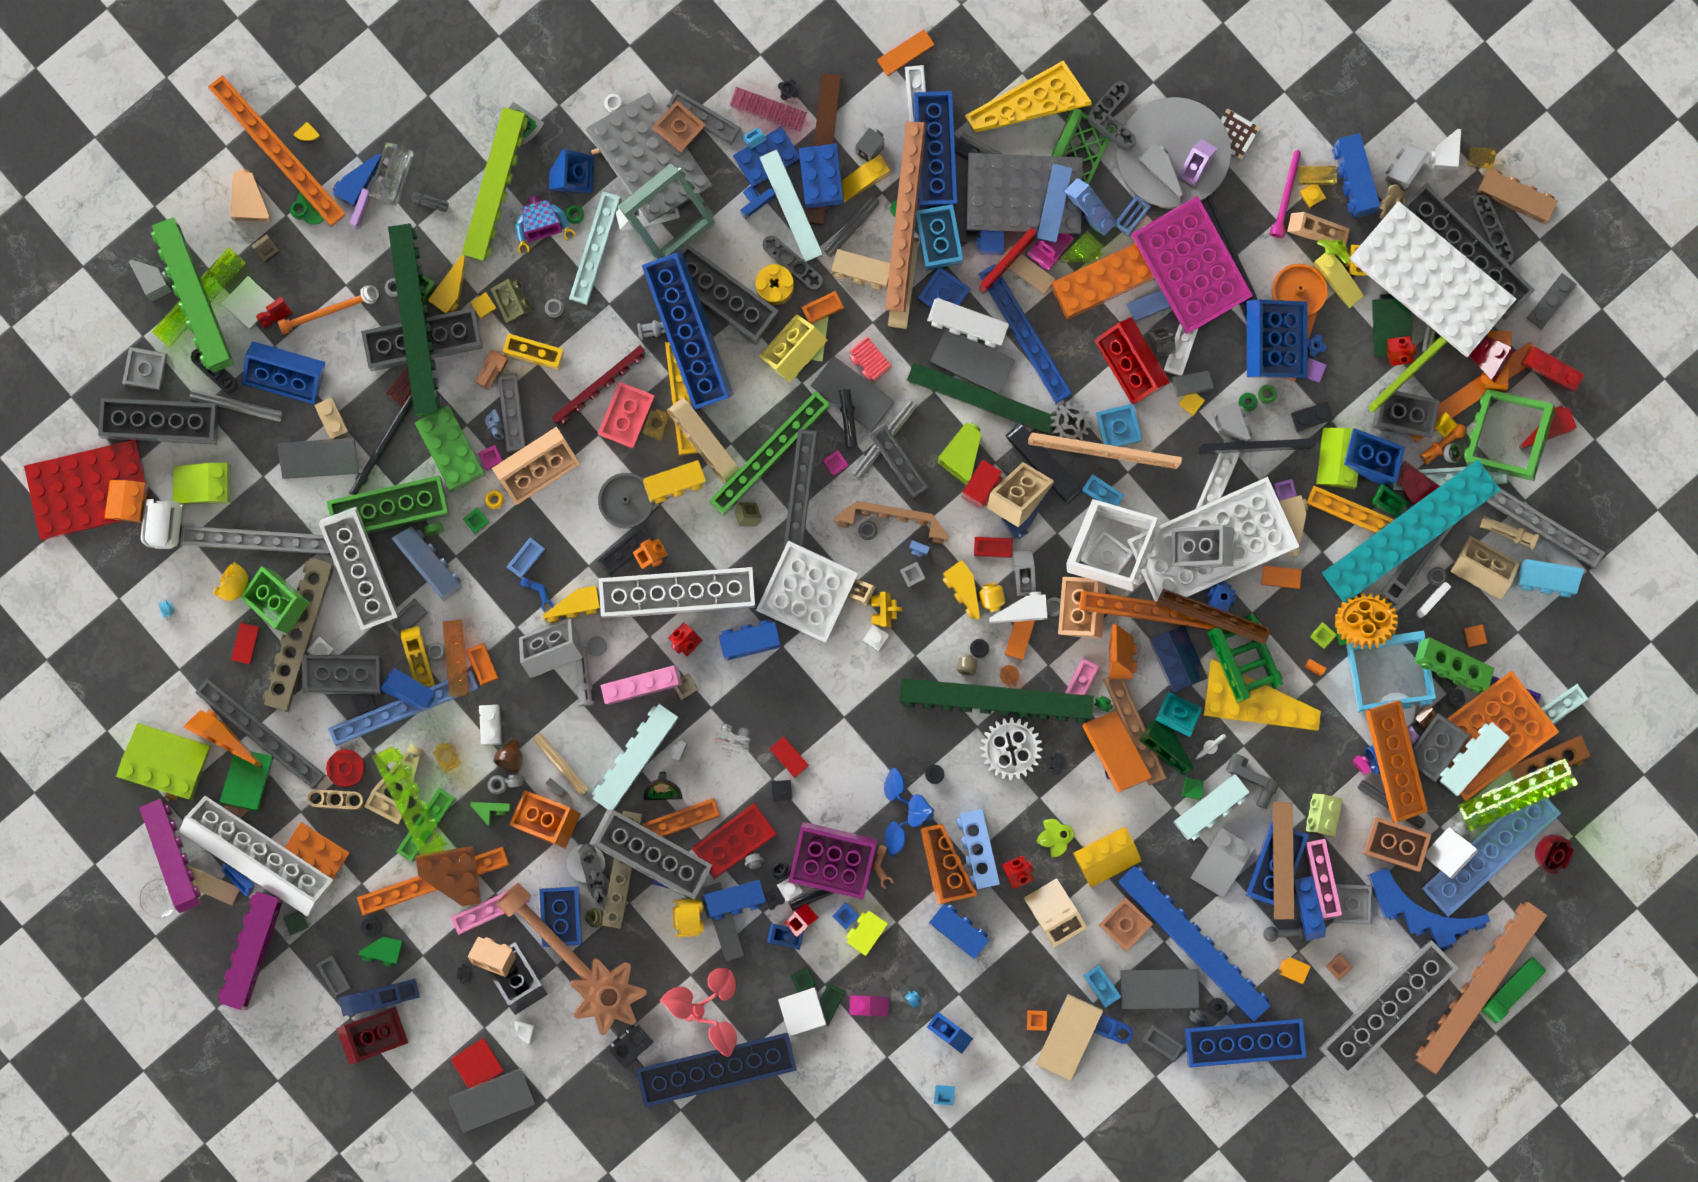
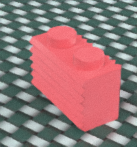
M868 336L850 350V360L855 366L860 365L862 367V374L868 381L871 379L875 382L892 368V365Z

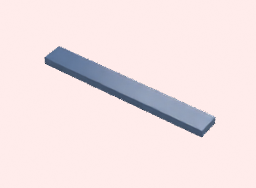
M469 671L429 687L435 691L432 696L435 699L430 708L478 690L473 672ZM397 700L328 729L335 746H338L430 708L426 707L424 710H420L401 700Z

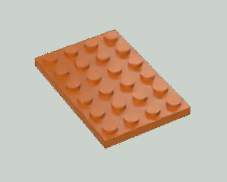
M1510 671L1491 685L1489 689L1483 691L1447 718L1470 735L1456 756L1460 752L1464 754L1468 748L1465 746L1472 738L1476 740L1481 735L1478 731L1485 723L1488 726L1491 722L1494 723L1510 737L1464 788L1460 795L1467 801L1559 733L1513 671ZM1452 760L1451 763L1448 765V767H1449L1450 769H1451L1452 766L1455 764V763L1453 762V760Z

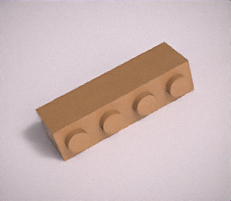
M1497 169L1487 170L1476 193L1486 195L1489 199L1542 224H1547L1558 202L1554 199L1553 195L1549 193L1542 194L1534 186H1525L1514 177H1505Z

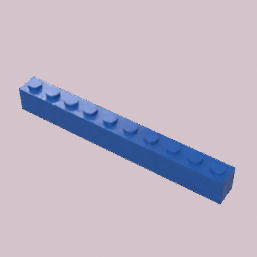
M1133 866L1117 883L1252 1022L1259 1018L1270 1007L1268 1004L1269 998L1263 992L1259 994L1254 989L1256 985L1249 978L1245 980L1240 975L1242 973L1240 968L1235 964L1231 965L1227 961L1229 957L1222 950L1218 952L1213 947L1215 943L1208 936L1204 938L1200 933L1201 928L1195 922L1191 924L1186 919L1188 915L1181 908L1177 910L1172 905L1174 903L1173 899L1168 894L1164 896L1159 891L1161 887L1154 880L1150 882L1145 877L1147 873L1143 868Z

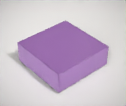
M1308 358L1307 379L1319 383L1326 365Z
M1293 479L1273 484L1279 501L1297 496Z

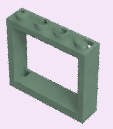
M671 163L618 205L620 211L656 260L681 251L686 243L689 245L715 223L711 217L713 215L712 211L708 206L704 207L702 204L704 202L703 198L698 193H694V185L689 180H685L686 174L680 167L677 169ZM677 179L702 216L660 249L634 212Z

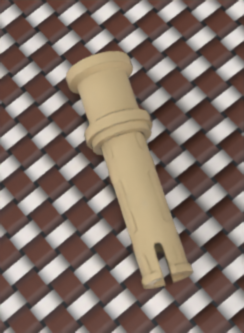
M1486 516L1483 517L1480 528L1514 540L1515 544L1526 545L1531 550L1534 549L1539 537L1537 533L1534 535L1524 531V528L1516 529Z

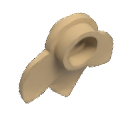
M1396 184L1389 186L1388 196L1380 202V208L1383 210L1380 214L1381 219H1384L1398 201L1402 204L1406 202V192L1401 190L1400 186Z

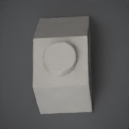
M1032 550L1013 552L1017 596L1030 595L1031 592H1036Z

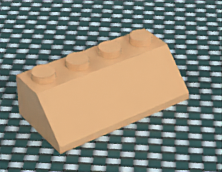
M555 427L492 469L515 505H518L580 465L562 434Z

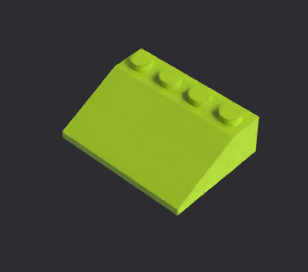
M137 723L122 757L116 777L193 801L211 746Z

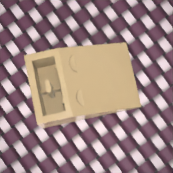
M1057 878L1024 897L1025 902L1053 948L1087 929L1082 917Z

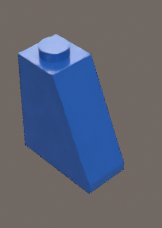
M395 668L388 674L380 688V691L420 710H424L426 707L430 708L435 699L432 697L435 691Z

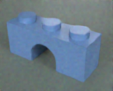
M1077 178L1064 191L1072 203L1085 213L1083 217L1091 228L1103 236L1117 224V221L1087 183Z

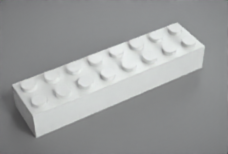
M752 567L598 578L602 619L755 608Z
M206 796L188 813L179 830L181 834L307 917L327 894L333 882V879Z

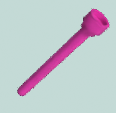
M1295 150L1293 153L1277 221L1270 229L1269 235L1272 237L1284 238L1286 230L1283 224L1301 156L1300 150Z

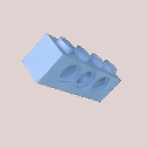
M983 809L959 814L960 818L957 819L959 830L963 829L964 833L961 841L963 849L967 848L969 855L965 858L967 867L972 868L973 875H970L972 886H976V889L979 890L1000 885ZM970 826L978 828L979 833L977 836H970L968 834ZM979 844L983 847L981 855H975L972 852L974 845ZM984 863L987 866L985 874L977 872L976 867L978 864Z

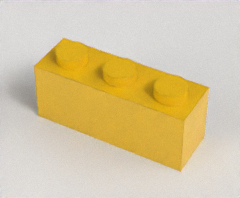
M509 333L502 351L505 356L557 371L560 370L564 357L563 349Z
M698 460L649 476L643 480L650 503L656 502V504L667 501L666 498L674 496V498L680 497L685 494L684 491L690 489L692 492L700 490L706 482Z

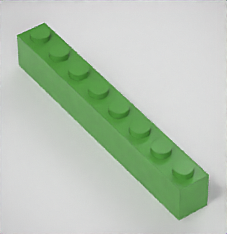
M815 391L709 500L710 504L725 516L797 442L798 429L808 430L830 408V404Z

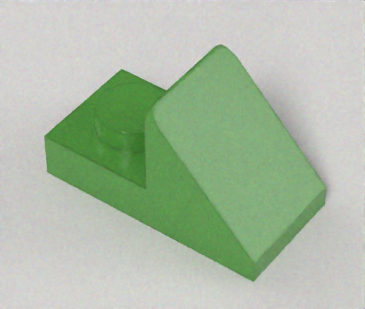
M471 802V807L490 827L491 811L494 812V815L506 816V812H511V804Z

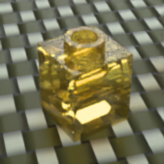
M658 409L655 412L650 411L643 434L662 441L670 420L666 416L667 413ZM655 419L662 421L660 428L652 427V422Z
M443 742L435 747L436 750L432 752L444 773L462 764L451 743L446 744ZM450 751L451 759L447 762L443 761L441 758L442 753Z

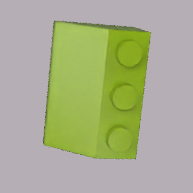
M1322 429L1316 485L1353 490L1357 487L1358 473L1344 465L1353 429Z

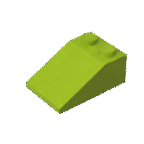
M202 463L173 466V501L180 504L231 503V465L228 463Z

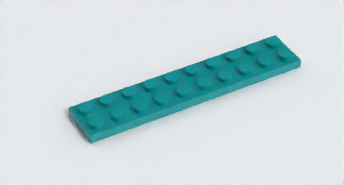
M1477 459L1334 563L1322 574L1342 602L1346 603L1348 602L1347 598L1352 599L1497 494L1501 489Z

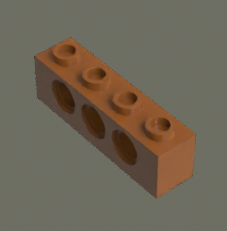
M1580 735L1515 764L1509 771L1517 788L1523 787L1526 790L1535 786L1534 781L1540 779L1541 782L1552 778V773L1558 771L1559 774L1570 770L1568 766L1572 764L1579 766L1586 763V758L1590 757V754ZM1565 751H1569L1572 754L1570 761H1566L1563 758ZM1548 758L1554 761L1553 769H1549L1546 766ZM1530 766L1535 767L1537 770L1535 777L1530 776L1528 773Z

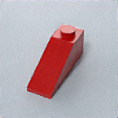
M1563 406L1555 408L1547 440L1569 433L1577 428L1569 407L1563 409ZM1539 426L1519 446L1520 450L1534 445Z

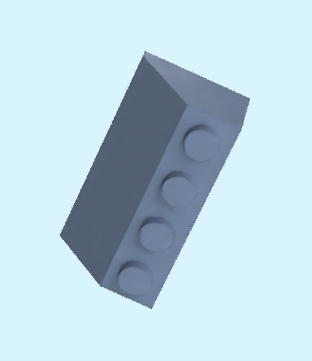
M411 526L394 536L392 540L443 601L447 600L461 588L459 584L461 579L455 572L451 574L447 570L449 565L443 558L438 559L435 555L437 550L431 543L427 545L424 542L423 538L425 536L419 528L415 530Z

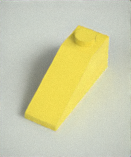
M1325 252L1313 263V267L1323 275L1325 281L1349 308L1364 297L1343 264L1334 254L1328 255Z

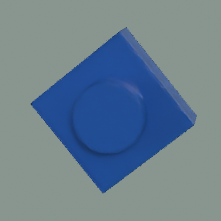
M845 903L832 917L846 930L859 915Z

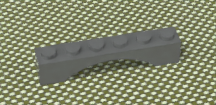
M1454 525L1404 560L1382 590L1380 596L1396 606Z

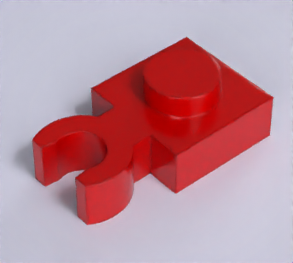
M280 297L266 306L267 311L259 313L256 318L261 322L260 324L263 328H267L271 321L274 320L278 323V320L284 319L292 311L283 298Z

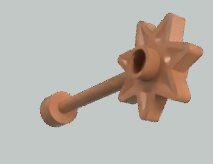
M520 883L510 888L496 905L508 917L518 912L582 978L570 982L571 987L583 997L574 1010L573 1016L576 1019L595 1017L597 1028L601 1035L607 1034L615 1019L634 1025L636 1019L630 1004L644 997L647 992L642 987L628 984L631 965L628 962H624L609 972L602 962L595 958L592 960V968L590 970L526 904L531 894Z

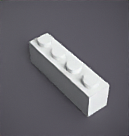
M939 298L934 299L927 321L932 322L931 326L939 329H942V327L949 328L950 333L956 335L963 333L967 335V339L976 342L978 339L985 341L984 345L992 348L1002 345L1009 325L1003 321Z

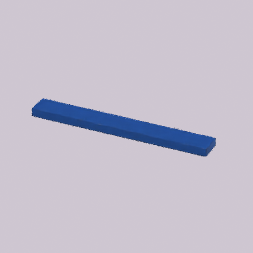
M994 264L978 273L980 279L983 281L996 265ZM1001 276L988 292L1009 324L1010 329L1053 401L1057 404L1071 396L1072 392Z

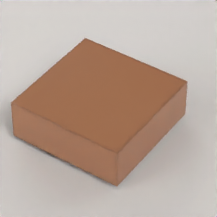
M1340 953L1325 966L1338 981L1353 968Z

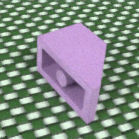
M1201 139L1192 148L1178 177L1195 186L1211 163L1218 148Z

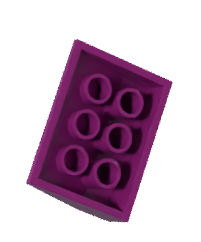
M802 822L788 882L864 900L878 839Z

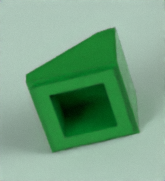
M1185 777L1181 797L1201 800L1204 781Z

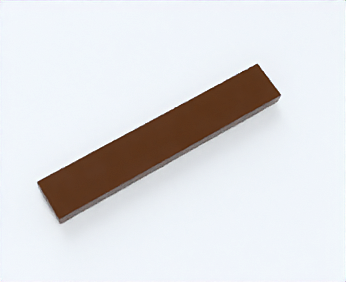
M1162 589L1157 601L1158 605L1266 644L1271 631L1268 627L1166 589Z

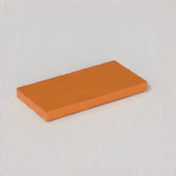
M1116 710L1082 725L1118 793L1152 778Z

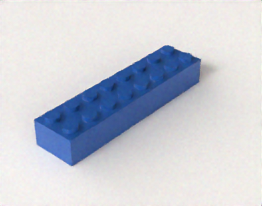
M679 251L643 264L644 274L693 409L695 410L733 396L731 385L683 252Z

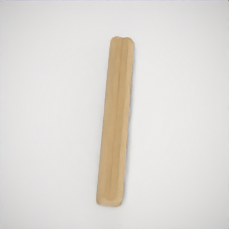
M541 733L537 734L533 738L534 742L581 796L587 793L588 787Z

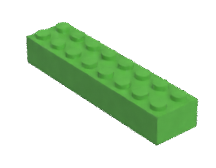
M172 217L152 225L154 230L151 232L152 238L158 247L160 246L161 248L158 250L161 260L167 264L165 270L168 277L171 278L172 282L174 281L172 285L173 291L182 301L179 303L182 313L188 317V320H186L188 329L195 334L193 341L196 348L202 352L200 359L203 366L215 373L235 365L180 224Z

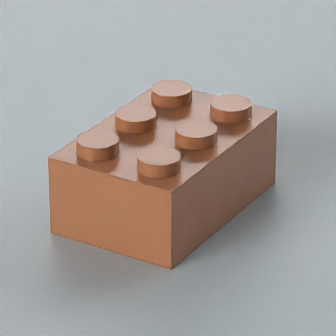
M1374 817L1362 855L1414 872H1420L1431 834Z

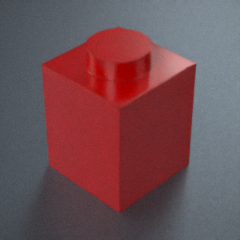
M804 904L784 923L798 937L819 917L807 904Z

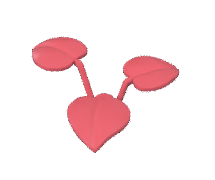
M718 968L709 974L708 986L715 993L701 1003L693 1004L692 992L682 986L673 988L662 996L660 1002L675 1017L685 1019L688 1022L697 1020L698 1023L714 1024L715 1026L709 1028L710 1041L724 1056L729 1057L732 1054L737 1042L735 1028L725 1021L719 1024L717 1021L702 1018L705 1012L703 1005L714 999L717 995L723 1001L730 999L734 995L736 980L731 970L728 968Z

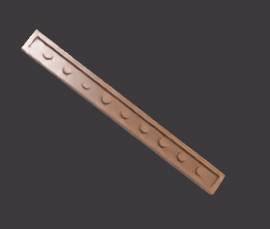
M906 121L885 307L887 311L906 312L926 132L925 122Z

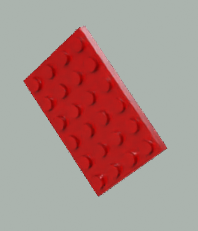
M136 440L24 466L40 540L121 522V520L105 519L110 480L146 483Z

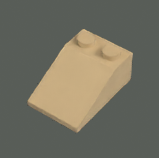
M1022 462L990 492L987 509L1019 527L1030 517L1054 484V480Z

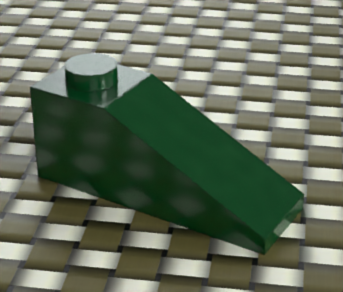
M1156 719L1150 722L1139 741L1181 775L1192 771L1194 767L1173 729L1156 721Z

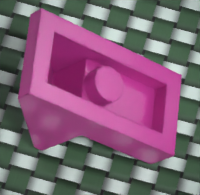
M850 996L849 1015L888 1016L889 997Z

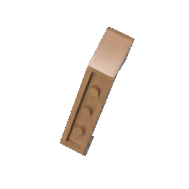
M856 501L836 515L834 523H838L837 526L849 528V525L853 526L855 512L859 511V514L864 516H870L872 513L877 514L878 518L881 519L895 517L899 522L908 523V520L916 521L917 525L927 526V523H930L929 539H932V542L937 544H943L944 541H948L947 533L935 516L930 513Z

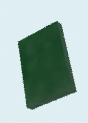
M1397 299L1372 300L1374 357H1388L1387 339L1410 336L1412 341L1411 311Z

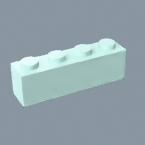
M1491 722L1489 726L1485 723L1478 731L1481 735L1476 740L1472 738L1465 746L1468 748L1464 754L1460 752L1453 759L1455 764L1452 768L1446 767L1440 774L1442 777L1440 782L1456 796L1464 790L1510 738L1494 723Z
M1234 774L1173 823L1187 840L1192 838L1194 841L1203 834L1200 830L1206 826L1209 829L1218 822L1216 818L1221 814L1225 817L1233 810L1231 806L1236 802L1240 805L1247 800L1248 797L1246 795L1249 791L1237 775Z

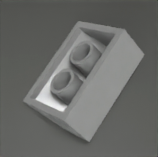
M571 617L519 637L520 663L530 678L583 658L582 645Z

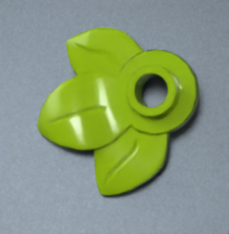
M1318 240L1317 243L1325 247L1326 254H1334L1344 263L1350 262L1349 258L1351 256L1348 254V248L1343 241Z
M1057 819L1043 821L1046 830L1038 836L1037 843L1044 847H1050L1052 857L1064 854L1068 843L1074 838L1073 828L1067 824L1062 825ZM1062 831H1066V832H1067V837H1066V838L1062 837V835H1061V832H1062Z

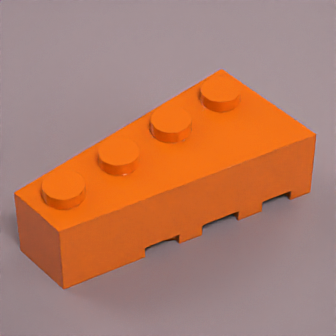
M943 824L920 829L937 905L978 896Z

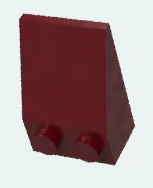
M396 1007L336 1028L349 1065L408 1044Z

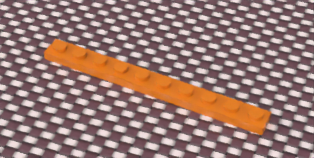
M223 75L208 86L213 95L330 227L346 216L345 212Z

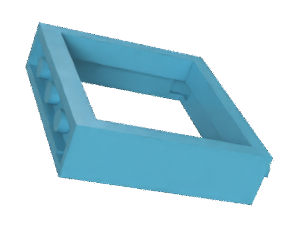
M1424 631L1392 635V640L1386 639V645L1380 642L1379 648L1416 642L1419 647L1420 641L1425 639ZM1353 642L1346 644L1358 713L1363 712V715H1366L1365 710L1392 702L1363 704L1354 652L1369 650L1368 645H1365L1362 650L1359 644L1355 648L1353 647ZM1372 645L1371 649H1376L1377 647ZM1422 668L1427 695L1399 699L1403 709L1412 708V704L1420 703V706L1431 705V702L1436 699L1431 670Z

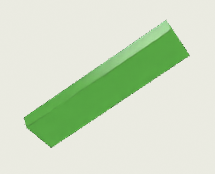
M439 787L396 852L413 863L415 856L419 854L456 798Z

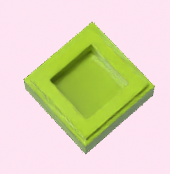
M1322 622L1311 634L1310 638L1321 648L1325 649L1337 634Z

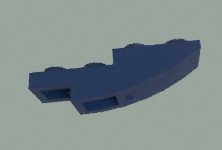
M415 978L338 997L342 1016L375 1010L420 998Z

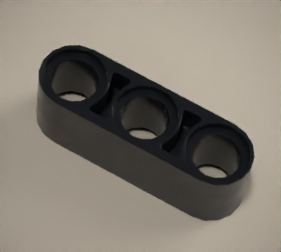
M195 349L191 353V361L225 393H234L238 389L237 380L226 369L220 370L216 375H210V369H206L202 362H196L197 356L202 354L199 349ZM230 379L233 381L230 388H224L226 380Z

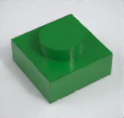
M477 507L462 519L475 535L490 523Z

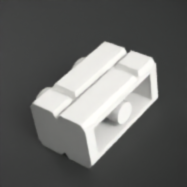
M479 706V714L481 715V745H501L500 706Z

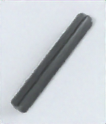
M871 196L828 244L824 252L829 257H832L837 252V249L846 242L879 205V200Z
M1365 780L1359 783L1357 788L1389 809L1385 793ZM1419 815L1406 819V821L1419 829H1422L1426 823V820Z

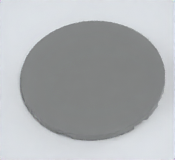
M1179 97L1155 100L1137 110L1124 125L1135 135L1136 142L1130 150H1123L1117 146L1118 167L1125 184L1141 200L1160 208L1175 209L1195 196H1198L1201 202L1206 200L1224 181L1231 160L1230 139L1222 121L1203 104ZM1124 139L1123 142L1127 143L1130 141V139ZM1203 139L1218 149L1197 184L1192 186L1178 176L1192 148ZM1154 143L1158 146L1162 145L1169 152L1168 155L1183 194L1181 202L1139 164V158Z

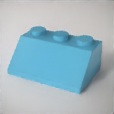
M1526 559L1520 563L1517 586H1521L1522 590L1525 591L1538 589L1543 594L1551 595L1552 592L1560 593L1559 596L1571 598V595H1575L1578 592L1584 569Z

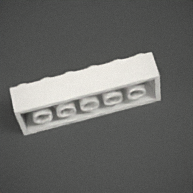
M357 507L321 519L319 526L361 631L397 618L398 610Z

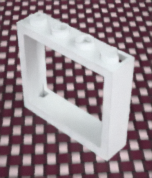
M1092 499L1067 560V572L1133 591L1135 585L1140 583L1141 570L1146 568L1148 561L1146 557L1153 550V539L1159 535L1158 518ZM1098 515L1149 530L1130 578L1079 563Z

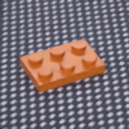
M300 822L284 847L333 880L350 852Z

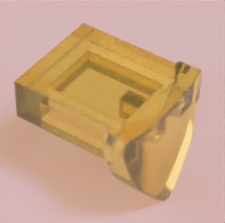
M1469 147L1467 167L1491 170L1496 157L1495 149Z

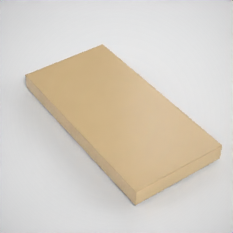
M1067 994L1036 1065L1071 1081L1103 1010Z

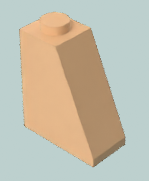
M245 169L233 172L230 215L232 220L271 222V216L255 176Z

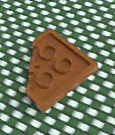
M473 846L415 856L417 873L420 878L461 906L481 903Z

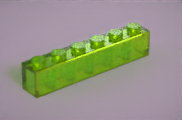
M229 247L201 277L210 303L246 264ZM181 300L152 331L169 348L188 328L186 324L188 317L182 313L179 303L182 302Z

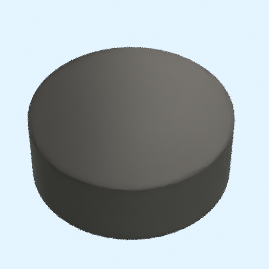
M595 636L588 641L587 647L592 655L600 656L605 653L607 643L602 637Z

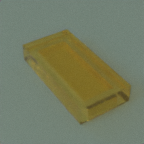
M1298 166L1299 185L1337 184L1336 166Z

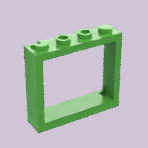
M1487 389L1485 395L1482 394L1480 399L1481 410L1475 416L1474 422L1476 426L1475 430H1471L1469 436L1470 446L1465 449L1464 459H1466L1467 465L1469 466L1478 459L1488 471L1535 481L1555 414L1554 404ZM1492 399L1543 411L1527 469L1474 457Z

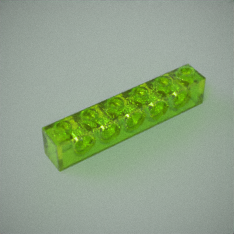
M392 746L373 755L372 757L420 855L444 851L443 846L446 843L442 835H437L435 829L438 827L433 817L429 819L426 813L429 810L424 800L420 801L417 795L421 792L416 782L412 784L409 779L412 774L407 765L403 766L401 762L403 756L399 748L395 749ZM390 762L398 764L399 769L396 773L388 771L387 766ZM399 779L407 782V788L403 791L398 790L396 787V782ZM407 797H413L416 800L414 807L408 808L405 806L404 801ZM416 814L423 815L424 823L422 825H416L413 822V817ZM426 831L431 832L433 835L432 841L428 843L424 842L421 838L422 834Z
M1565 758L1458 806L1469 830L1472 831L1577 785V782Z

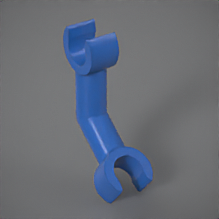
M522 577L521 586L539 591L542 600L541 608L544 612V605L546 603H550L551 607H554L543 584Z

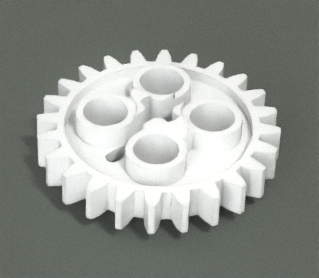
M1004 718L1002 725L996 721V728L989 726L991 733H984L987 739H981V742L985 744V746L980 747V750L985 751L981 758H987L983 763L984 765H991L988 771L996 770L994 776L1002 773V779L1008 775L1009 780H1012L1013 775H1015L1019 780L1021 773L1025 777L1027 776L1026 770L1033 772L1031 765L1038 766L1035 759H1041V756L1037 752L1043 749L1037 747V745L1042 743V741L1035 739L1039 734H1032L1034 727L1028 729V722L1021 725V719L1014 723L1013 718H1011L1010 722L1007 723ZM1007 732L1010 735L1012 747H1016V750H1014L1016 766L1013 765L1010 751H1006L1009 747L1006 738ZM1016 732L1023 735L1024 739L1020 743L1013 740V734ZM1002 737L1005 741L1004 746L997 747L994 744V739ZM1020 751H1025L1028 754L1026 761L1018 759L1017 755ZM1005 755L1009 758L1010 762L1007 766H1002L999 763L1000 756Z

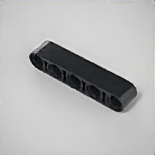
M1018 423L1005 437L1035 470L1054 480V484L1051 487L1069 504L1082 492V489L1044 447L1028 444V438L1031 433L1021 423Z

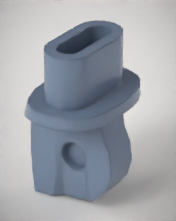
M494 409L486 416L485 424L488 427V432L497 440H501L504 438V426L498 411Z

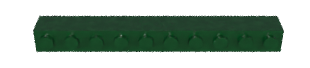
M411 223L388 226L414 414L416 417L439 414V408H442L441 398L437 397L436 390L439 389L438 378H434L433 371H436L435 359H431V352H434L432 340L429 341L428 333H431L430 322H426L425 317L428 314L427 303H423V296H426L424 284L420 282V277H423L422 266H418L417 261L420 258L419 247H415V240L418 239L417 230L412 227Z
M901 679L900 703H903L905 707H915V704H921L922 708L934 709V706H942L941 710L953 711V708H961V712L972 713V709L980 710L981 714H991L992 711H996L1002 716H1011V713H1018V717L1030 718V715H1038L1037 719L1049 720V716L1057 717V721H1068V718L1076 719L1078 723H1087L1088 720H1092L1094 696Z

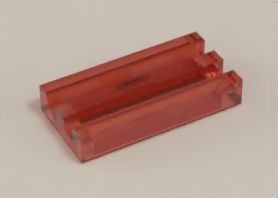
M408 366L386 393L401 406L408 396L411 395L410 387L403 397L399 399L400 395L410 384L409 378L395 395L392 393L408 374Z

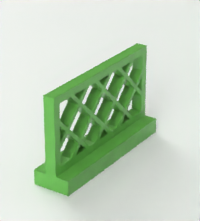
M1077 108L1071 110L1051 156L1065 157V154L1072 152L1073 156L1077 157L1075 150L1085 148L1088 158L1083 159V162L1089 160L1092 168L1087 173H1083L1082 170V180L1089 185L1109 139L1107 137L1099 139L1095 128L1091 124L1090 129L1082 131L1079 123L1082 118L1088 120V115ZM1108 125L1107 130L1112 133L1114 127ZM1092 130L1096 141L1087 144L1083 133ZM1080 135L1083 145L1074 148L1072 139ZM1097 143L1099 152L1097 155L1091 156L1088 146Z

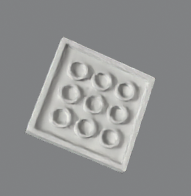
M788 541L756 611L826 643L858 573Z

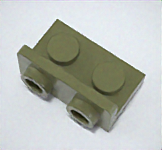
M509 278L491 288L506 323H510L524 314L533 312L531 303L524 294L523 285L517 278Z

